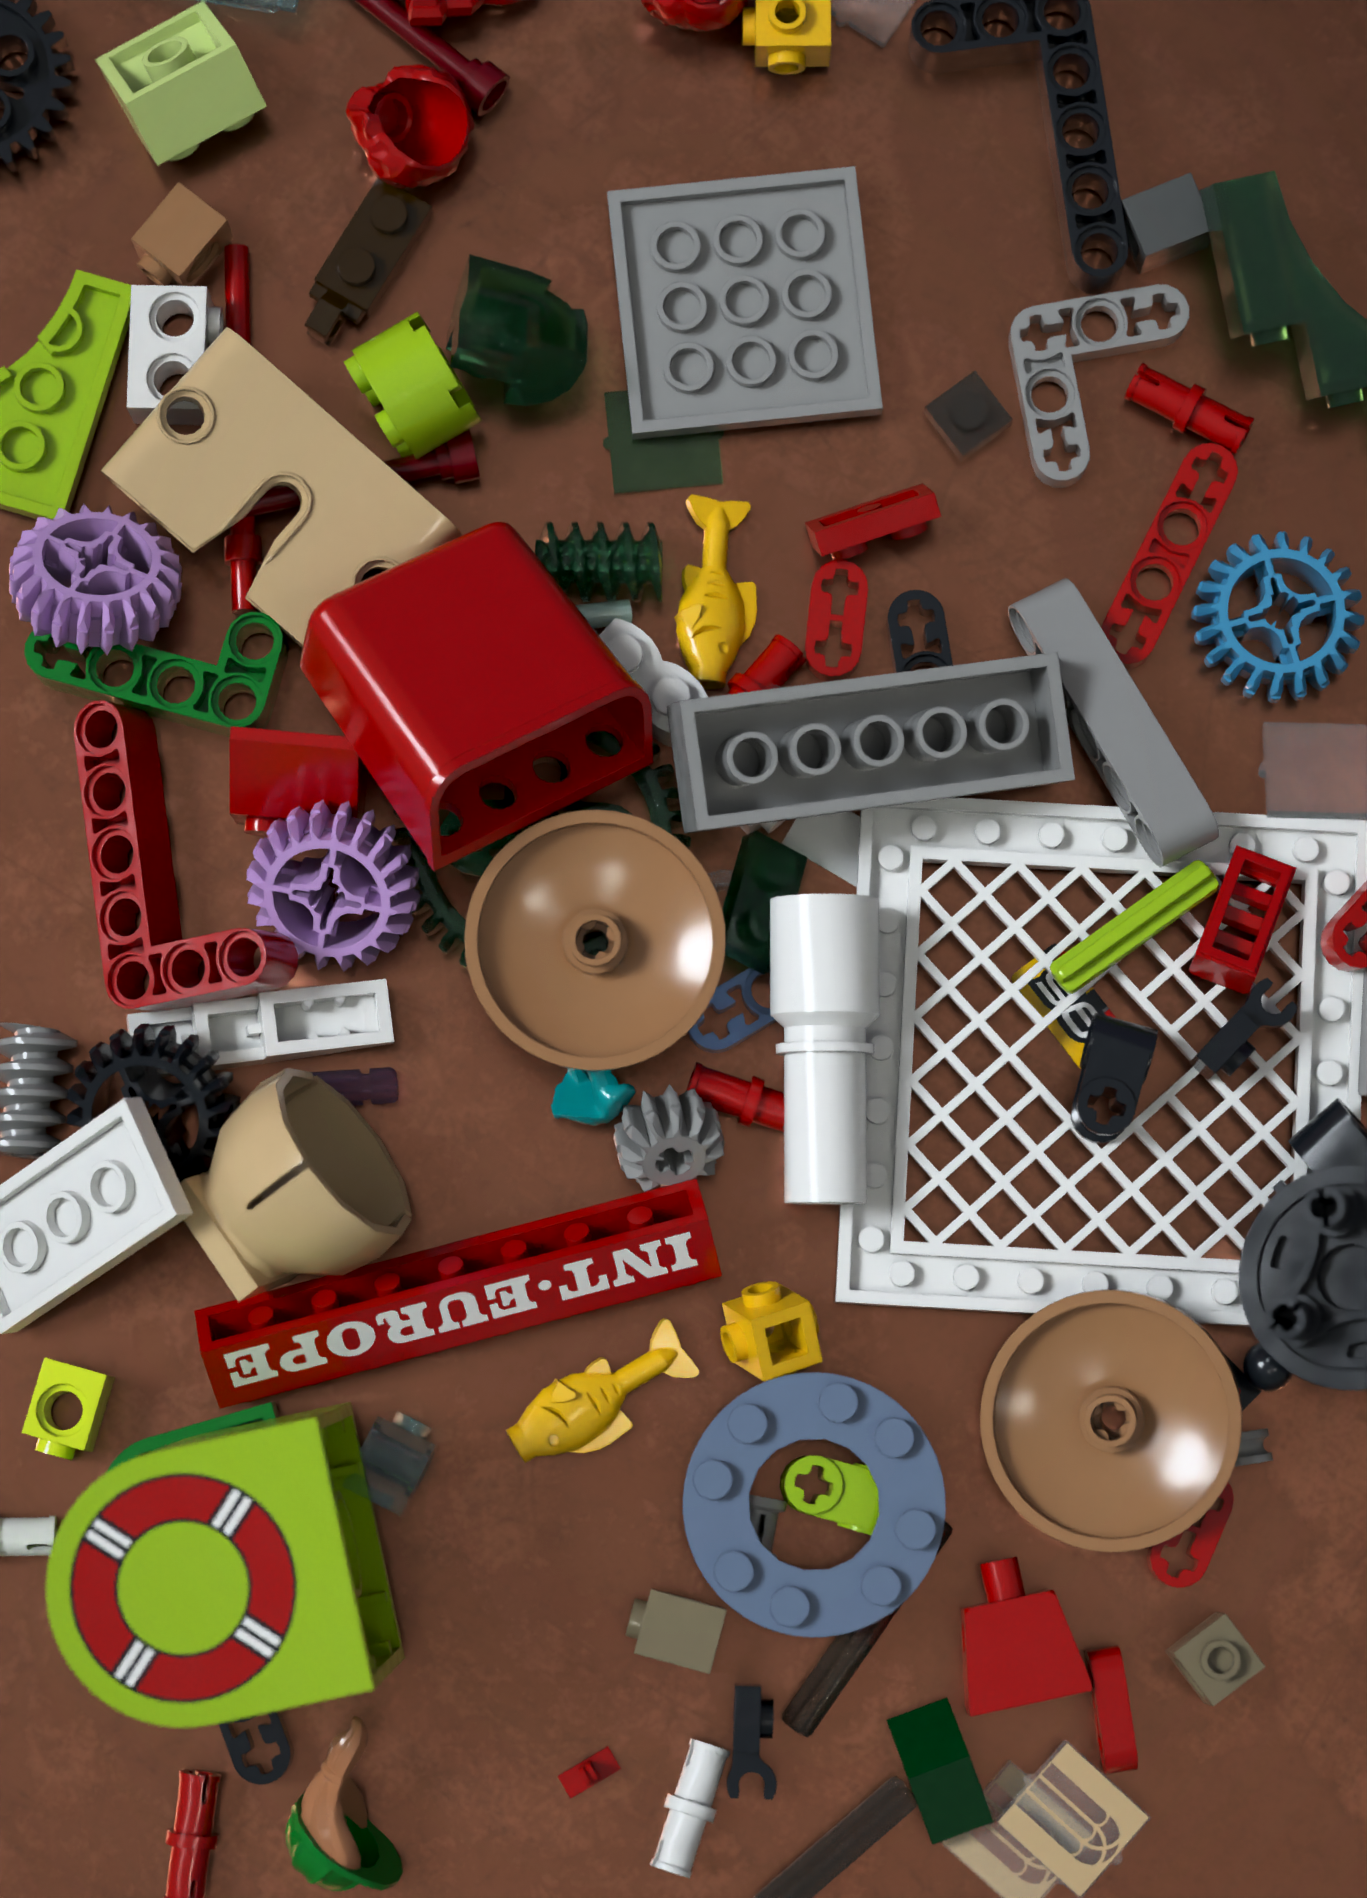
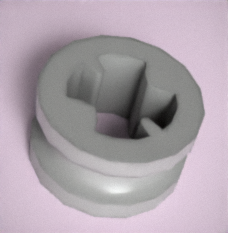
M1268 1428L1242 1432L1239 1454L1234 1467L1273 1460L1272 1452L1266 1451L1263 1446L1264 1439L1269 1436Z

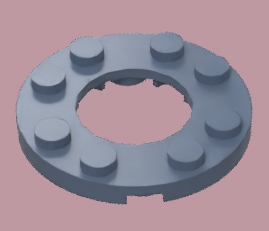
M812 1372L785 1375L752 1387L735 1398L712 1420L702 1434L694 1449L684 1482L683 1519L690 1550L706 1581L719 1597L745 1618L775 1632L792 1636L830 1637L843 1635L865 1628L892 1613L909 1598L927 1575L940 1546L945 1524L946 1500L943 1476L937 1456L922 1428L898 1402L884 1392L854 1378L837 1374ZM825 1439L849 1448L868 1466L878 1489L879 1516L870 1540L852 1559L830 1569L803 1570L778 1560L760 1542L750 1520L749 1493L758 1469L776 1450L798 1440Z

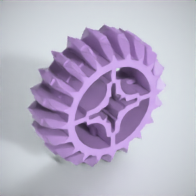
M83 504L79 513L71 514L65 509L59 508L53 520L38 517L32 530L22 531L21 539L17 543V547L14 548L13 556L10 557L9 593L12 595V603L16 604V609L19 612V620L31 622L35 636L51 634L56 648L68 642L77 644L80 654L88 646L100 647L108 656L113 645L119 644L127 650L133 651L138 638L145 641H154L159 628L169 627L170 619L173 617L177 603L180 602L182 583L180 581L182 568L179 564V555L174 554L171 538L159 536L156 523L139 525L134 511L124 516H118L113 514L110 505L104 512H91Z
M322 799L314 804L310 814L301 806H298L290 811L286 821L278 818V820H275L270 825L266 833L267 837L259 839L253 850V858L255 860L251 862L247 869L246 880L253 883L247 894V904L261 907L256 916V927L274 926L276 928L274 932H279L289 937L295 944L298 959L302 958L305 952L314 954L318 970L327 965L330 957H335L344 972L352 967L356 956L368 966L376 960L380 950L389 953V951L396 947L400 938L399 935L408 932L414 919L411 912L416 910L420 901V891L413 888L420 877L419 868L406 865L412 854L410 845L393 846L391 844L396 835L395 825L385 827L380 831L372 826L375 821L374 809L366 812L361 819L352 817V808L349 801L342 803L336 814L331 813ZM328 849L326 856L321 858L305 857L302 862L290 860L293 856L307 850ZM332 868L334 870L332 883L339 886L336 891L339 894L335 902H333L335 888L328 885L331 878L327 879ZM364 910L375 912L361 920L339 922L340 916L347 913L362 915Z

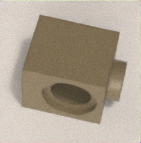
M651 1588L648 1601L635 1598L625 1636L637 1639L634 1654L710 1674L727 1609Z
M1221 1612L1213 1613L1165 1650L1203 1703L1213 1707L1266 1667L1227 1614Z

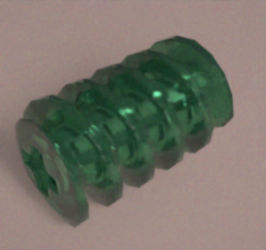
M545 521L540 537L536 539L535 554L567 595L571 585L576 584L582 601L590 602L596 585L601 584L607 601L615 602L622 584H626L633 602H640L647 584H652L658 602L662 603L663 541L660 540L653 522L646 523L640 540L634 539L628 522H621L615 539L610 540L603 522L596 521L590 539L586 540L583 538L577 521L570 522L564 539L558 538L552 521Z

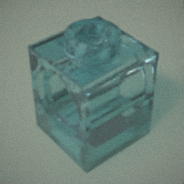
M397 1411L392 1422L377 1416L360 1449L365 1478L357 1473L347 1475L342 1487L399 1516H404L439 1448L438 1445L426 1440L432 1428Z

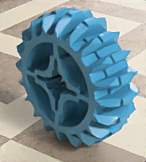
M1285 531L1278 532L1274 538L1272 549L1269 550L1262 535L1255 534L1249 540L1250 555L1243 547L1234 543L1226 551L1230 565L1223 561L1213 560L1208 568V572L1215 582L1201 581L1196 589V594L1208 603L1194 606L1191 618L1197 622L1211 625L1203 627L1194 635L1195 644H1215L1216 648L1206 655L1204 663L1208 668L1215 667L1222 661L1227 663L1229 667L1221 678V682L1225 686L1232 684L1238 674L1248 679L1243 688V696L1247 698L1254 696L1260 684L1267 685L1266 696L1270 703H1277L1280 700L1284 684H1287L1290 695L1295 701L1302 700L1306 696V680L1313 688L1323 691L1330 684L1326 670L1341 675L1348 667V663L1341 653L1354 654L1359 648L1360 641L1347 631L1360 629L1364 624L1365 617L1358 612L1346 609L1359 603L1362 599L1361 591L1356 589L1341 590L1340 586L1352 575L1350 568L1343 567L1332 574L1327 567L1333 560L1335 553L1332 549H1326L1321 553L1318 560L1308 555L1313 543L1310 537H1303L1296 550L1289 549L1288 534ZM1275 572L1287 573L1301 579L1315 593L1298 594L1292 592L1286 586L1282 574H1276ZM1255 575L1258 587L1255 590L1257 606L1243 611L1240 617L1229 620L1228 602L1231 591L1240 582ZM1271 606L1280 607L1279 614L1286 610L1292 616L1284 629L1275 628L1276 621L1270 625L1264 618ZM1326 615L1327 630L1321 649L1301 661L1297 650L1301 645L1299 628L1311 624L1316 617ZM1237 638L1241 642L1246 640L1263 642L1269 647L1274 661H1280L1281 664L1267 662L1252 655L1239 643Z

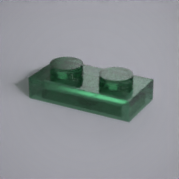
M757 830L742 837L722 912L725 923V955L764 975L770 972V899L777 896L798 894L808 857Z

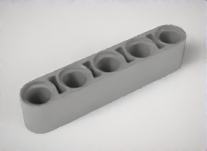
M1064 578L1011 604L1008 607L1010 623L1026 654L1030 656L1058 652L1067 722L1149 858L1157 866L1163 867L1216 840L1219 837V830L1211 808L1076 586L1069 579Z

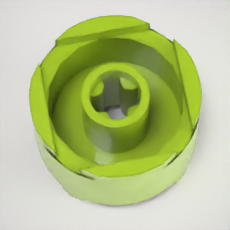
M418 311L352 350L354 355L343 361L362 394L366 395L371 405L375 407L381 403L384 407V410L374 416L393 448L396 447L401 457L414 455L416 459L421 458L482 422L460 379L441 347L434 342L429 333L431 332Z

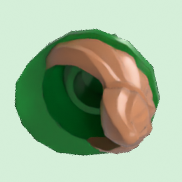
M353 1716L350 1729L338 1734L331 1742L327 1758L321 1764V1770L315 1773L306 1791L291 1807L292 1814L288 1819L285 1830L286 1846L294 1869L301 1873L308 1883L317 1884L331 1891H346L356 1887L358 1884L382 1891L394 1887L403 1874L402 1861L393 1843L367 1819L368 1815L363 1795L349 1776L368 1744L367 1728L363 1719L357 1716Z

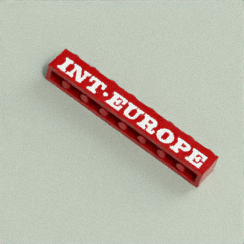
M697 1178L365 1265L343 1276L327 1275L263 1292L240 1302L236 1299L198 1309L194 1312L200 1354L219 1409L297 1388L316 1385L365 1370L377 1369L388 1364L433 1352H441L452 1347L486 1338L505 1335L554 1320L566 1319L573 1315L607 1306L630 1302L641 1297L675 1288L691 1286L698 1282L721 1277L722 1273L709 1219Z

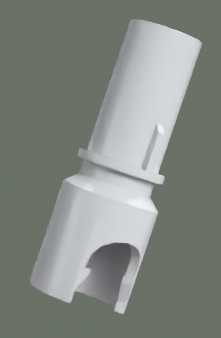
M856 894L777 896L770 899V1015L784 1027V1043L776 1044V1054L784 1056V1203L809 1205L866 1204V1056L874 1054V1044L866 1042V1028L880 1016L879 898Z

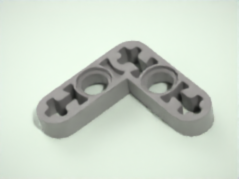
M1150 285L1035 305L1022 310L1015 317L1009 332V351L1032 468L1035 475L1044 484L1053 488H1066L1075 484L1083 477L1090 460V446L1073 363L1160 348L1174 343L1182 335L1189 319L1188 302L1178 289L1169 285ZM1154 302H1161L1164 311H1174L1176 314L1170 318L1167 329H1159L1156 320L1136 322L1133 330L1135 336H1127L1128 316L1124 306L1132 307L1131 319L1148 315ZM1093 311L1107 313L1116 324V333L1109 340L1095 342L1083 333L1081 328L1082 318ZM1062 317H1071L1070 337L1074 345L1073 347L1065 346L1066 334L1050 337L1043 351H1036L1032 341L1022 342L1021 338L1027 335L1030 324H1039L1042 333L1057 332L1062 330L1064 323ZM1044 381L1057 383L1066 393V405L1061 410L1053 413L1039 410L1032 401V389ZM1070 420L1073 427L1063 426L1061 439L1065 452H1076L1077 457L1071 459L1068 471H1059L1056 462H1046L1044 457L1049 456L1053 448L1051 428L1062 425ZM1037 427L1050 428L1042 433L1037 431Z

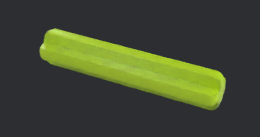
M1193 861L1053 961L1050 966L1051 973L1058 985L1068 994L1076 993L1217 892L1219 888V883L1214 873L1202 861Z

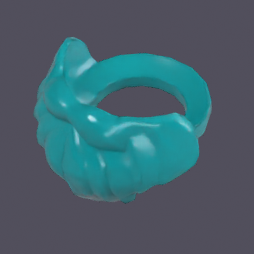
M568 1068V1072L562 1082L554 1089L555 1094L551 1109L556 1119L565 1118L581 1124L597 1126L602 1123H609L618 1116L623 1109V1105H628L634 1097L636 1090L633 1085L618 1084L616 1077L611 1071H583Z

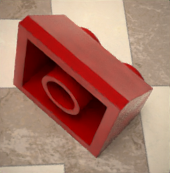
M231 726L229 739L230 815L236 824H245L244 832L246 834L267 837L266 833L275 820L280 818L286 821L290 811L298 806H301L310 814L314 804L322 799L332 814H336L342 803L349 801L352 808V817L362 818L365 808L368 769L346 736Z

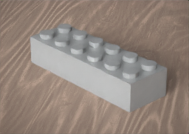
M1058 652L682 700L666 706L684 834L1043 786L1075 780Z

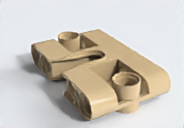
M228 327L220 333L177 384L163 396L156 408L100 470L116 487L192 553L242 520L272 487L281 485L293 489L299 497V512L274 540L245 599L260 612L270 616L277 622L281 630L301 648H303L308 620L313 610L323 600L361 582L364 574L370 570L386 571L462 535L460 530L446 516L246 340ZM181 401L192 402L197 405L204 417V423L201 428L189 435L179 434L172 430L166 418L171 406Z

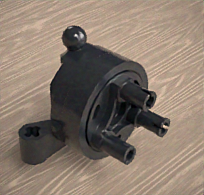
M1337 1098L1288 1140L1293 1149L1313 1172L1299 1177L1288 1185L1281 1180L1273 1187L1276 1194L1258 1213L1249 1229L1241 1252L1239 1265L1241 1302L1248 1323L1259 1341L1245 1354L1243 1370L1248 1382L1257 1390L1264 1392L1278 1391L1285 1387L1293 1374L1308 1382L1327 1388L1367 1392V1128Z

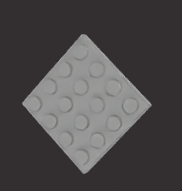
M855 166L607 191L633 440L882 415L883 406Z

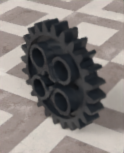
M0 0V62L10 52L20 51L28 54L27 60L18 69L9 71L0 68V108L4 109V115L0 120V159H2L11 172L17 171L14 153L22 150L33 159L39 157L33 143L37 136L53 142L56 140L57 137L48 122L49 119L67 120L69 117L65 105L57 98L75 95V89L71 80L61 77L75 70L71 56L59 54L69 46L63 31L51 32L56 23L49 10L35 15L38 7L35 0H19L16 4L15 0ZM1 89L16 93L24 92V96L21 99H15L7 96Z

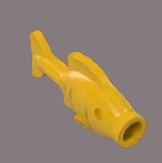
M692 494L687 498L686 506L696 524L704 530L702 568L688 564L682 570L684 593L679 601L678 614L674 617L677 624L676 633L682 657L688 671L700 682L704 689H721L726 686V674L734 663L741 645L750 636L756 622V584L754 582L735 583L727 570L729 531L735 529L746 517L751 505L747 501H717Z
M663 1318L654 1329L647 1353L615 1372H611L605 1357H599L590 1363L584 1372L573 1373L560 1380L555 1378L552 1384L540 1391L527 1406L519 1421L506 1429V1432L524 1463L529 1462L536 1456L597 1451L610 1445L632 1428V1422L620 1410L628 1393L661 1373L671 1377L692 1378L698 1376L699 1370L692 1359L681 1348L671 1321Z

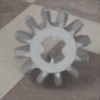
M669 1084L663 1095L656 1097L643 1090L641 1105H623L622 1121L614 1125L615 1133L613 1139L616 1151L618 1152L617 1156L620 1168L625 1172L627 1179H636V1182L640 1184L644 1192L658 1185L665 1187L695 1179L697 1175H715L716 1159L724 1155L723 1147L725 1141L721 1130V1123L718 1113L712 1107L711 1102H703L694 1088L678 1096V1093Z

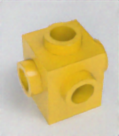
M755 0V7H743V46H755V67H768L770 72L782 75L803 72L805 67H829L831 53V0Z
M766 1281L747 1286L741 1291L742 1297L722 1303L726 1325L721 1326L720 1336L727 1357L732 1363H736L763 1382L795 1374L800 1369L823 1362L817 1337L819 1324L816 1313L810 1301L778 1282Z

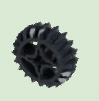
M145 1023L140 1024L134 1030L133 1037L125 1029L115 1031L110 1036V1045L98 1042L89 1051L91 1061L84 1060L76 1067L74 1075L81 1083L74 1084L68 1090L66 1098L80 1107L73 1109L67 1115L66 1124L84 1127L110 1108V1086L114 1075L119 1071L125 1083L121 1088L124 1098L141 1097L144 1104L149 1101V1108L153 1104H156L160 1109L173 1104L160 1119H158V1113L154 1117L150 1115V1118L179 1182H182L186 1178L210 1171L220 1129L230 1117L228 1114L234 1112L241 1104V1097L223 1093L222 1091L230 1085L234 1078L233 1072L223 1071L215 1074L211 1068L219 1059V1051L212 1050L202 1058L195 1052L199 1045L198 1035L191 1034L182 1044L177 1043V1033L174 1025H166L156 1038L150 1024ZM156 1068L169 1072L179 1079L181 1083L168 1082L161 1077ZM196 1104L199 1116L198 1135L194 1146L188 1149L182 1137L186 1133L182 1114L189 1106Z

